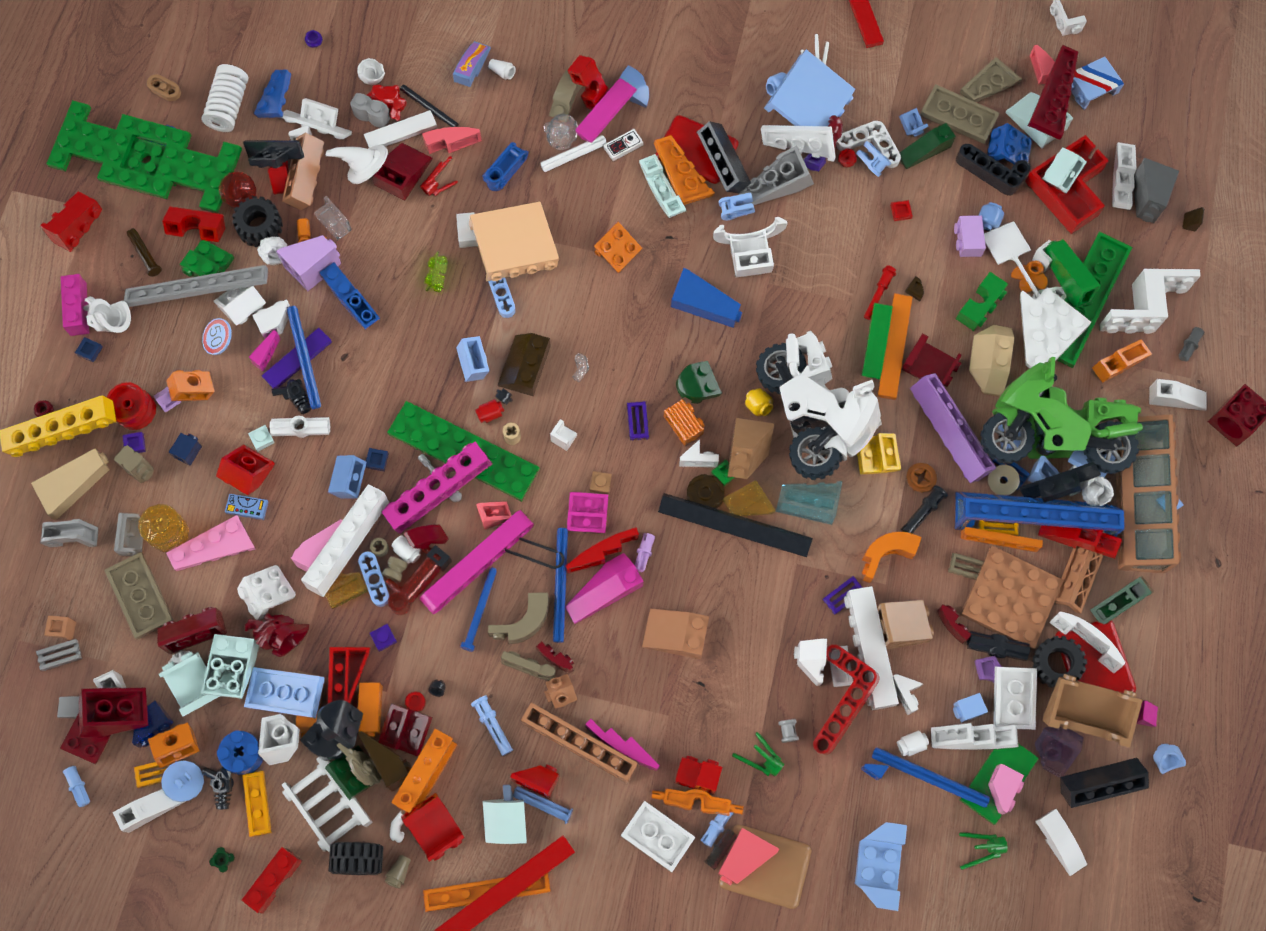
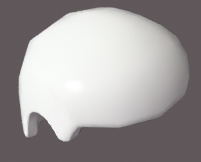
M368 58L362 60L358 65V76L365 84L376 85L382 81L385 74L383 64L375 59Z

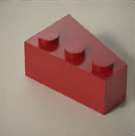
M79 191L63 204L65 208L59 213L54 212L51 215L52 220L47 224L43 222L40 225L54 244L69 252L78 246L82 236L89 231L91 224L100 216L102 211L101 206L96 200Z

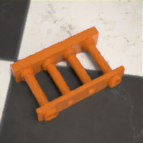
M434 729L392 800V804L410 813L413 807L427 799L458 746L453 742V738Z

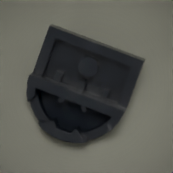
M336 700L320 708L317 713V724L320 723L323 730L321 735L327 741L335 739L348 749L354 747L363 713L347 701Z
M317 721L300 739L311 752L324 761L330 759L337 760L345 755L337 747L338 741L335 739L327 741L321 735L323 732L321 724H317Z

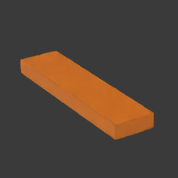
M965 527L961 531L960 536L964 540L1037 552L1043 545V540Z

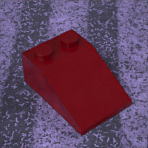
M146 687L81 689L79 697L80 737H103L148 726Z

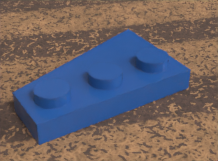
M287 69L275 70L272 73L271 79L264 89V93L257 103V108L254 112V115L258 118L283 117L284 112L281 109L286 103L284 94L288 91L291 73Z

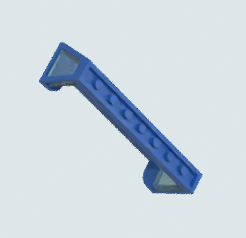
M967 492L955 493V530H963L965 527L972 528L975 520L1103 530V533L1115 537L1124 530V510L1111 504L1095 507L1080 501L1052 500L1044 503L1041 498Z

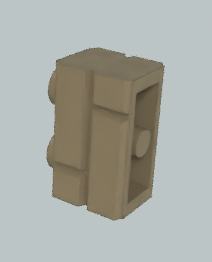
M128 445L124 446L114 457V460L140 483L149 480L153 475L154 468L143 456L135 452Z

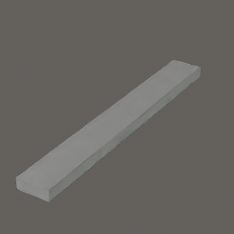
M266 265L128 288L125 289L124 301L128 307L267 284L268 268Z

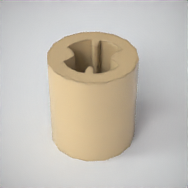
M507 423L502 431L504 440L509 445H515L521 438L520 429L515 423Z

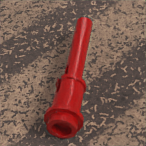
M887 265L882 270L883 274L877 283L878 288L864 315V318L867 320L871 319L874 303H879L884 290L888 289L892 278L896 276V269L890 265Z

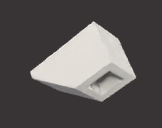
M287 299L278 301L273 306L261 309L252 315L264 339L274 330L278 335L283 333L289 319L287 308L290 305Z

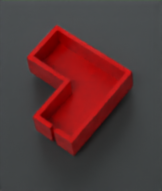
M1086 135L1065 148L1086 161L1085 166L1067 193L1054 188L1042 179L1057 154L1031 170L1025 180L1027 185L1070 234H1073L1098 217L1105 207L1101 200L1086 185V182L1101 173L1109 160L1099 149L1089 159L1096 146Z

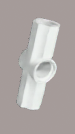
M303 416L271 419L270 434L271 436H297L299 438H304L308 435H329L330 419L329 417L304 418ZM304 424L302 429H296L298 425Z

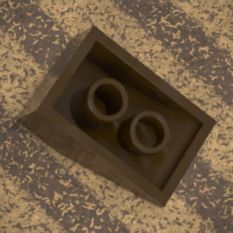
M358 732L386 787L392 792L400 788L412 768L410 762L407 759L403 760L364 732Z

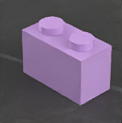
M960 216L958 222L954 225V232L958 236L956 249L959 250L960 257H982L986 249L982 216Z

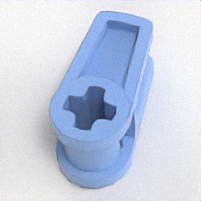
M866 141L864 146L874 156L873 160L862 150H858L856 154L879 177L883 169L892 163L872 143Z
M745 193L721 198L718 201L722 209L721 219L728 221L754 213L755 208L751 203L753 202L752 194Z

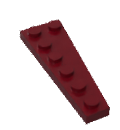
M1065 45L1061 46L1027 125L1058 140H1061L1064 134L1066 113L1069 107L1068 102L1071 96V86L1074 80L1079 53Z

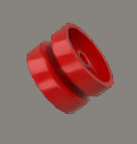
M131 382L116 385L107 395V398L113 401L116 422L129 430H140L152 422L156 414L157 405L155 399L137 384Z

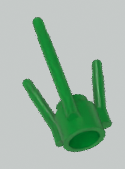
M756 732L757 738L771 754L769 756L759 746L754 745V748L766 759L763 764L766 768L735 753L732 754V757L762 771L767 776L772 774L775 777L785 764L765 739Z
M959 833L961 837L987 839V844L975 845L974 848L987 849L989 853H992L960 866L961 870L993 858H1000L1001 854L1008 851L1007 841L1004 836Z

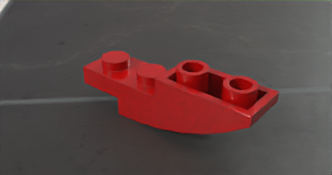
M1041 525L1038 536L1073 548L1078 546L1114 559L1122 542L1121 538L1096 529Z

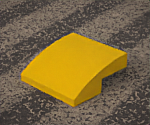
M878 433L876 436H872L867 445L857 453L860 474H878L901 470L895 434Z

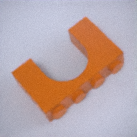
M359 683L357 709L363 713L358 732L362 731L371 738H374L375 734H380L383 686L380 683ZM321 693V697H320V702H319V706H318V711H319L320 708H321L322 693ZM296 715V726L300 729L299 735H301V738L317 721V715L316 718Z

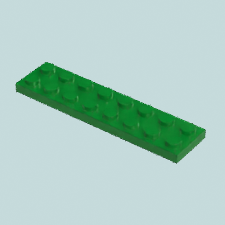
M1100 231L1098 232L1083 264L1098 281L1100 287L1090 303L1075 308V310L1091 321V324L1057 361L1071 368L1074 367L1133 247ZM1066 296L1064 301L1067 302L1070 306H1072L1068 297Z
M408 401L404 403L387 432L389 436L445 464L451 456L462 452L467 444L476 442L492 465L477 475L475 479L521 502L540 470L539 466ZM466 460L463 466L470 465L471 460Z

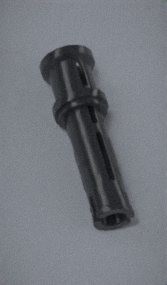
M935 485L928 497L922 499V505L900 529L901 532L913 534L926 517L938 509L939 503L948 497L946 491Z

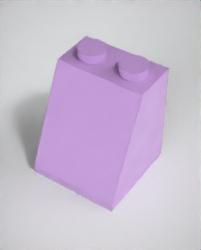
M323 235L280 248L276 251L284 268L307 291L323 279L319 275L320 271L333 262L337 266L341 265L340 254L336 250V244L331 239L327 240Z

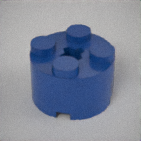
M236 730L225 736L217 750V757L221 765L226 770L237 775L255 772L264 760L258 754L259 739L245 731ZM240 750H242V752L244 753L243 756H240Z

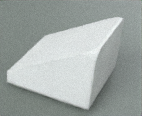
M307 125L290 131L289 137L291 141H296V138L305 132L312 135V132Z

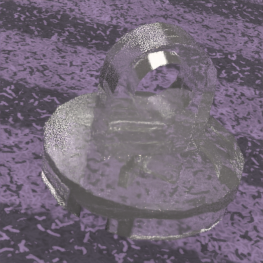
M568 114L556 115L550 122L544 123V132H546L547 141L550 146L557 150L570 148L572 146L570 144L577 139L578 134L575 130L578 127V123Z

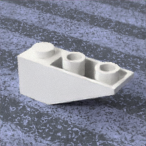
M1156 379L1149 387L1150 405L1207 410L1205 391L1177 381Z
M161 789L114 811L113 814L121 831L130 833L184 802L170 799Z

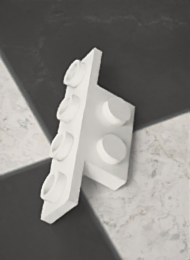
M307 98L302 101L301 114L285 110L283 111V117H281L286 122H296L301 124L302 127L308 125L310 128L317 129L319 133H329L337 139H345L352 135V131L336 126L337 108Z

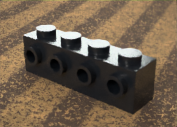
M709 121L697 131V134L726 192L739 194L751 184V181L723 125Z
M1138 758L1060 777L1061 794L1071 808L1149 788V772Z

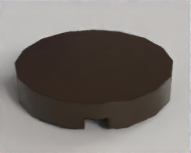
M701 474L689 482L687 500L716 509L724 500L725 489L717 477Z

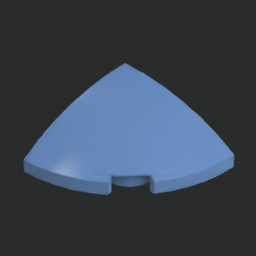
M628 65L620 78L637 89L630 98V102L647 107L649 88L643 75Z

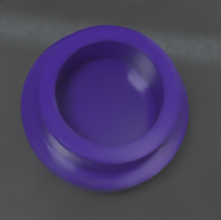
M311 30L306 33L305 43L307 46L315 48L322 44L323 38L319 32Z

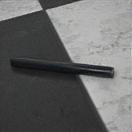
M403 84L400 90L428 111L431 110V113L449 126L458 127V123L406 85Z

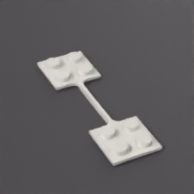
M1010 222L984 233L985 244L997 264L999 265L1008 260L1015 261L1035 296L1038 297L1040 295L1018 259L1020 255L1031 251L1015 222Z

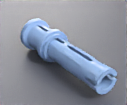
M487 695L482 696L472 702L471 706L475 707L480 716V722L485 723L501 755L505 756L512 752L513 748L510 746L495 718L496 712L491 709L487 701Z

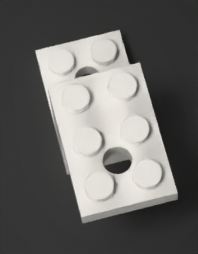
M1144 269L1132 284L1134 310L1111 309L1100 323V331H1107V333H1116L1118 331H1125V333H1154L1168 318L1165 293L1176 292L1181 294L1187 292L1199 279L1200 269Z

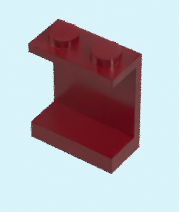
M922 333L901 370L919 380L926 375L936 373L943 386L948 387L953 379L950 376L952 371L957 372L962 364L959 361L962 355L959 353L956 359L926 343L929 336Z

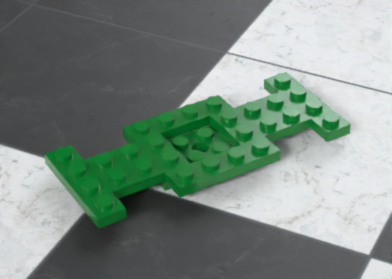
M72 100L46 163L48 167L66 172L72 156L102 164L97 179L101 182L163 199L168 198L172 186H176V184L204 192L199 204L201 209L214 213L219 212L242 152L241 146L223 142L218 157L187 149L192 135L184 130L122 114L116 130L86 122L91 111L90 105ZM145 157H151L148 163H143Z

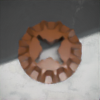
M916 463L908 469L906 479L908 486L914 491L923 493L930 491L936 485L937 474L930 465ZM923 472H925L924 479L926 481H922L918 484L919 478L917 476H920L921 474H923Z

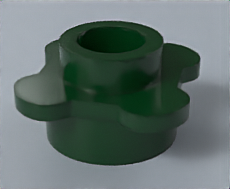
M219 847L209 860V863L224 873L228 870L229 864L235 860V856L232 853H227L225 848Z

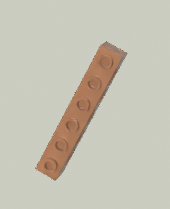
M532 702L521 719L522 724L627 784L638 766L636 761Z

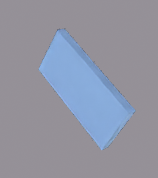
M253 667L244 707L316 718L325 678Z

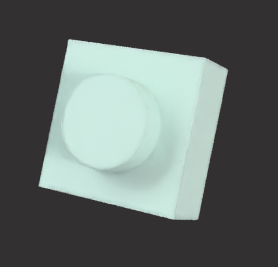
M266 425L248 433L257 451L275 443Z

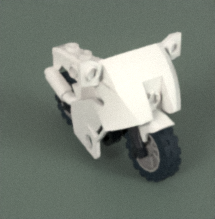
M811 331L806 332L807 334L796 338L795 334H789L786 343H781V345L774 344L771 348L767 347L765 352L759 355L760 359L756 362V372L760 383H762L765 389L768 388L770 392H777V394L782 396L786 416L790 421L794 436L793 443L789 447V456L793 468L806 479L809 477L811 480H816V478L821 480L825 479L827 475L831 476L834 474L833 471L839 468V463L842 460L846 461L847 457L851 458L861 451L870 441L876 429L882 425L878 399L872 393L874 388L873 380L854 386L853 391L850 393L845 388L827 389L825 384L833 379L830 370L832 363L830 358H825L823 354L826 352L823 342H818L817 337ZM804 354L808 355V365L806 363ZM769 368L776 369L773 372L768 373ZM779 373V378L773 377ZM802 452L810 454L802 459ZM811 459H812V461H813V464H808V463H806L807 461H809V460H811Z

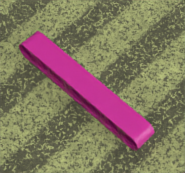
M521 510L517 511L420 597V601L432 614L440 611L506 552L504 548L509 550L519 541L520 537L522 538L533 528L534 523Z

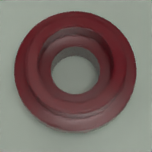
M38 401L34 405V414L37 417L54 412V407L49 401Z

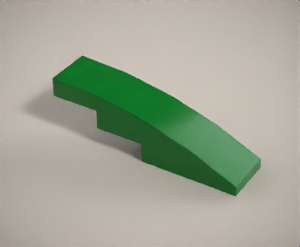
M874 303L861 376L875 379L881 378L893 306Z

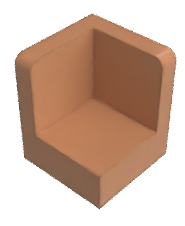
M48 616L44 635L46 637L64 638L67 641L73 640L76 622L69 617Z

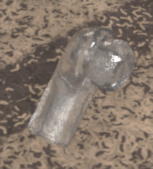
M581 353L577 354L574 358L578 370L572 378L577 382H580L589 371L588 360Z

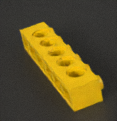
M101 395L0 430L2 452L12 457H20L23 453L38 451L41 447L55 445L58 441L70 440L76 435L88 434L94 429L108 427L109 424L116 422L113 401Z

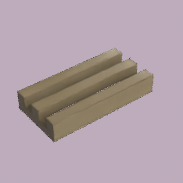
M952 553L948 572L976 580L977 574L956 569L954 566L979 573V568L955 561L958 559L982 566L984 561Z

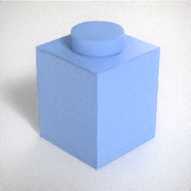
M980 693L961 699L953 704L954 715L957 719H960L961 723L988 712Z

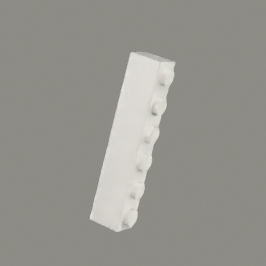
M369 484L301 579L307 589L321 597L325 596L389 503L384 492Z
M873 587L849 590L846 597H844L846 608H849L851 614L849 616V624L851 628H854L855 632L853 642L854 646L858 647L859 654L857 658L873 668L880 677L879 683L867 699V705L871 706L872 710L894 707L899 702ZM868 672L864 676L865 682H872L874 679L873 672Z

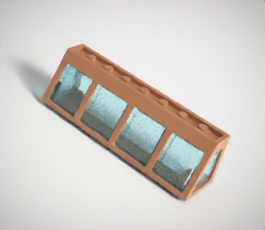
M1173 415L1138 417L1137 423L1142 424L1143 430L1135 436L1136 440L1138 439L1139 445H1137V448H1139V453L1136 455L1137 459L1129 468L1116 473V504L1118 508L1124 510V530L1117 535L1118 538L1122 539L1118 550V570L1166 573L1177 566L1181 560V553L1178 551L1180 533L1177 531L1179 514L1176 507L1179 502L1178 495H1176L1178 478L1175 476L1177 459L1174 458V451L1176 449L1174 432L1176 424L1173 422ZM1116 450L1119 456L1122 457L1124 450Z

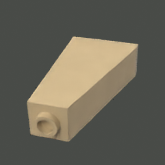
M94 448L31 483L45 511L52 519H58L110 470L106 464L109 460L103 452L99 453Z

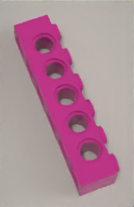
M476 442L469 443L458 455L451 456L442 467L435 468L430 476L419 480L414 488L403 492L398 500L387 504L382 514L393 529L401 534L491 466L492 463ZM466 460H471L470 465L463 466ZM456 471L454 477L448 478L450 472ZM440 483L439 488L433 490L434 484ZM424 494V499L417 502V498ZM409 506L408 511L402 514V509Z

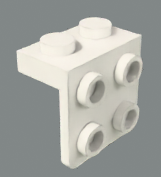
M277 565L243 577L237 588L240 598L245 601L249 613L256 620L263 619L270 608L292 600L296 595Z

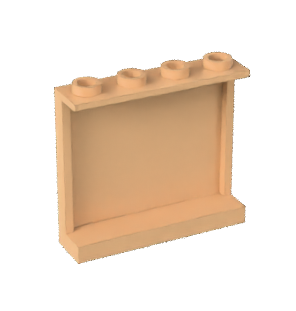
M541 202L470 215L469 226L470 230L474 231L487 273L486 281H498L505 277L514 278L520 274H533L540 270H552L557 267L559 256Z

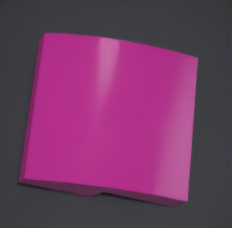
M570 492L567 519L568 531L606 533L608 494Z

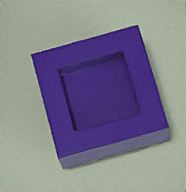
M808 154L804 162L807 168L819 172L825 165L826 158L821 156L816 158L812 157V154Z
M137 432L123 435V445H128L137 453L146 452L144 433Z
M388 624L370 632L379 652L397 643Z

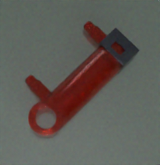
M435 545L433 548L421 549L427 554V558L401 587L390 578L385 581L388 587L395 592L388 599V605L394 614H406L412 603L441 571L444 572L451 564L450 556ZM397 600L404 601L403 606L399 608L394 605Z

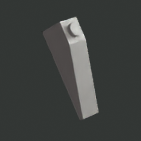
M795 146L780 153L776 160L770 166L767 165L758 177L750 180L751 184L741 191L739 195L751 193L753 198L751 203L756 205L799 192L813 185L814 182L798 147Z

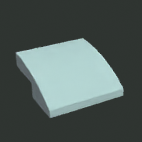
M504 799L483 801L486 843H527L524 800L504 801Z

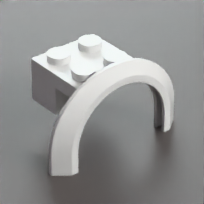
M775 217L773 224L769 227L747 234L726 233L724 225H720L714 231L713 239L716 242L730 244L736 278L772 273L774 263L771 248H768L767 238L773 237L785 230L787 221L780 217Z

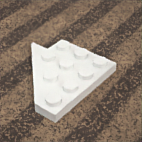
M1048 287L1036 300L1024 291L1020 293L1025 363L1028 368L1040 362H1048L1051 357H1055L1056 361L1091 324V321Z

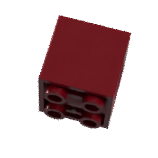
M1244 384L1207 422L1237 447L1250 437L1266 420V401Z

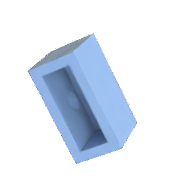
M480 336L462 339L456 349L465 381L484 379L489 372Z

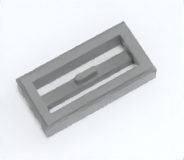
M77 639L36 651L41 671L82 659ZM74 646L73 648L44 657V655ZM76 652L74 656L45 664L46 661Z

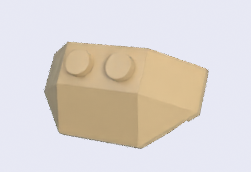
M992 325L974 335L969 371L980 386L983 394L1000 397L1005 390L1010 373L1014 344L1012 328Z

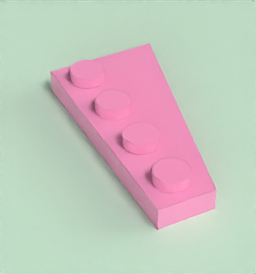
M236 515L170 550L166 554L173 568L179 571L201 565L207 561H216L229 555L234 556L247 550L252 551L255 550V547L240 518Z

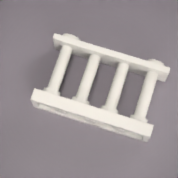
M318 757L316 759L319 763L317 769L293 787L284 782L282 786L285 790L282 792L289 802L292 800L320 839L317 842L324 852L328 851L330 853V845L353 827L361 824L367 827L373 822L358 800L354 797L349 801L327 772L325 767L330 761H324ZM327 774L331 780L328 782L329 785L302 804L296 794L321 775L325 776ZM333 791L335 793L339 791L342 795L340 802L314 821L308 810ZM350 807L354 812L352 819L328 837H325L319 827L343 809Z

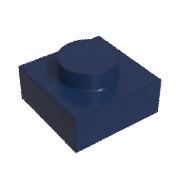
M84 337L75 354L94 363L103 346Z
M369 448L366 468L385 471L389 455L388 451Z

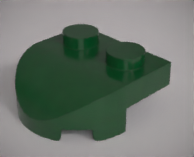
M708 361L686 366L676 381V388L680 396L691 400L693 404H700L703 400L719 397L722 394Z

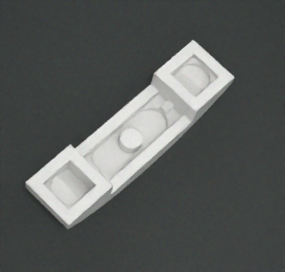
M1059 612L1049 622L1065 635L1070 630L1074 631L1103 654L1098 661L1111 672L1115 673L1125 664L1123 657L1114 644L1101 631L1085 620L1069 613Z

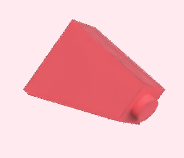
M742 828L718 872V875L721 876L720 880L730 886L732 883L738 884L777 854L779 848Z

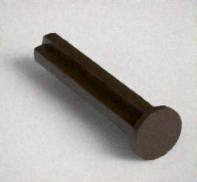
M134 228L128 230L127 236L146 266L148 276L154 277L160 274L162 268L156 264L138 232Z

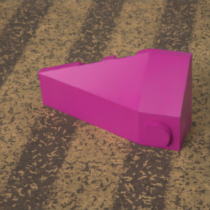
M622 553L606 562L565 608L574 624L642 588L644 581L625 553Z

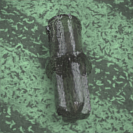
M728 829L718 844H714V849L704 862L715 870L725 854H728L727 850L737 835Z

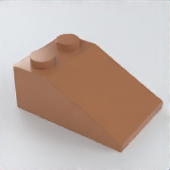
M650 609L642 648L701 659L709 616L691 612Z

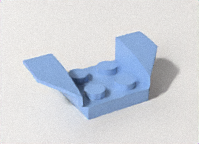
M886 822L859 841L855 884L863 890L877 908L894 911L899 909L900 891H897L901 850L902 845H905L907 825Z

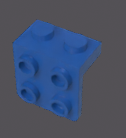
M1006 123L992 130L987 155L996 161L1005 158L1014 165L1019 160L1028 162L1032 140L1009 123Z

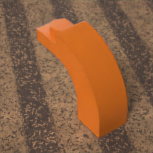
M892 532L876 539L862 558V561L868 562L865 563L862 574H864L863 581L871 583L880 559L886 555L897 554L912 560L916 555L922 537L908 532Z

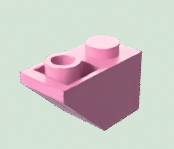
M1003 764L996 766L988 783L998 813L1002 815L1012 811L1016 802L1013 799L1024 785V782H1022L1024 775Z

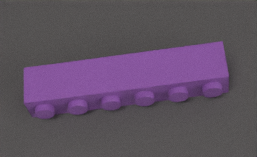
M936 373L924 376L910 388L914 398L923 408V412L930 419L934 429L938 432L944 445L952 454L954 461L963 471L964 477L970 483L981 480L996 469Z

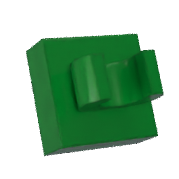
M726 459L711 471V474L722 482L723 487L735 478L728 476L729 462Z

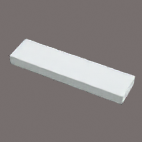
M431 110L368 132L364 134L369 148L375 145L386 147L435 129L437 124Z

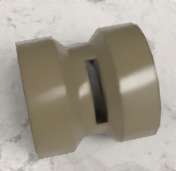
M390 556L388 560L389 568L384 569L382 575L389 580L400 582L402 579L401 573L406 570L408 563Z

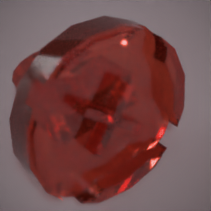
M232 172L227 174L220 182L219 193L224 202L230 207L235 208L239 207L241 201L244 203L246 198L253 199V196H256V186L247 174Z

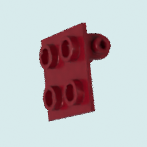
M78 713L60 749L93 764H97L111 735L80 737Z

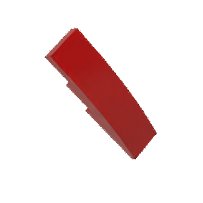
M637 527L610 536L583 551L566 565L567 574L605 564L604 556L622 552L621 544L639 539Z

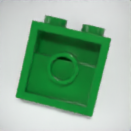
M201 240L194 251L189 250L181 261L180 266L182 272L189 277L221 273L227 270L234 260V256L208 241Z

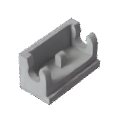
M118 514L114 551L120 556H133L142 552L146 523L145 517H140V514Z

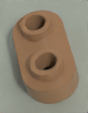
M157 74L148 78L147 86L152 93L167 101H176L180 98L181 90L176 83Z

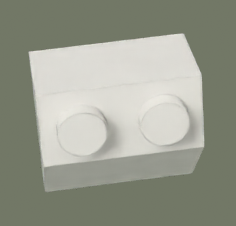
M254 286L227 290L214 300V303L236 326L245 323L248 320V316L252 313H257L266 303Z

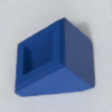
M865 764L861 769L875 780H879L883 777L889 766Z

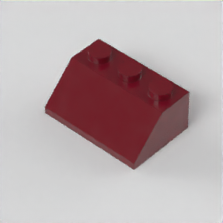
M208 607L203 609L202 613L196 615L188 614L180 621L164 623L163 627L158 628V647L168 654H173L214 638V634H227L221 611L216 607Z

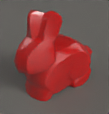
M373 85L371 92L367 96L371 100L385 103L388 109H391L389 117L397 122L400 121V112L404 110L407 102L404 98H401L399 86Z

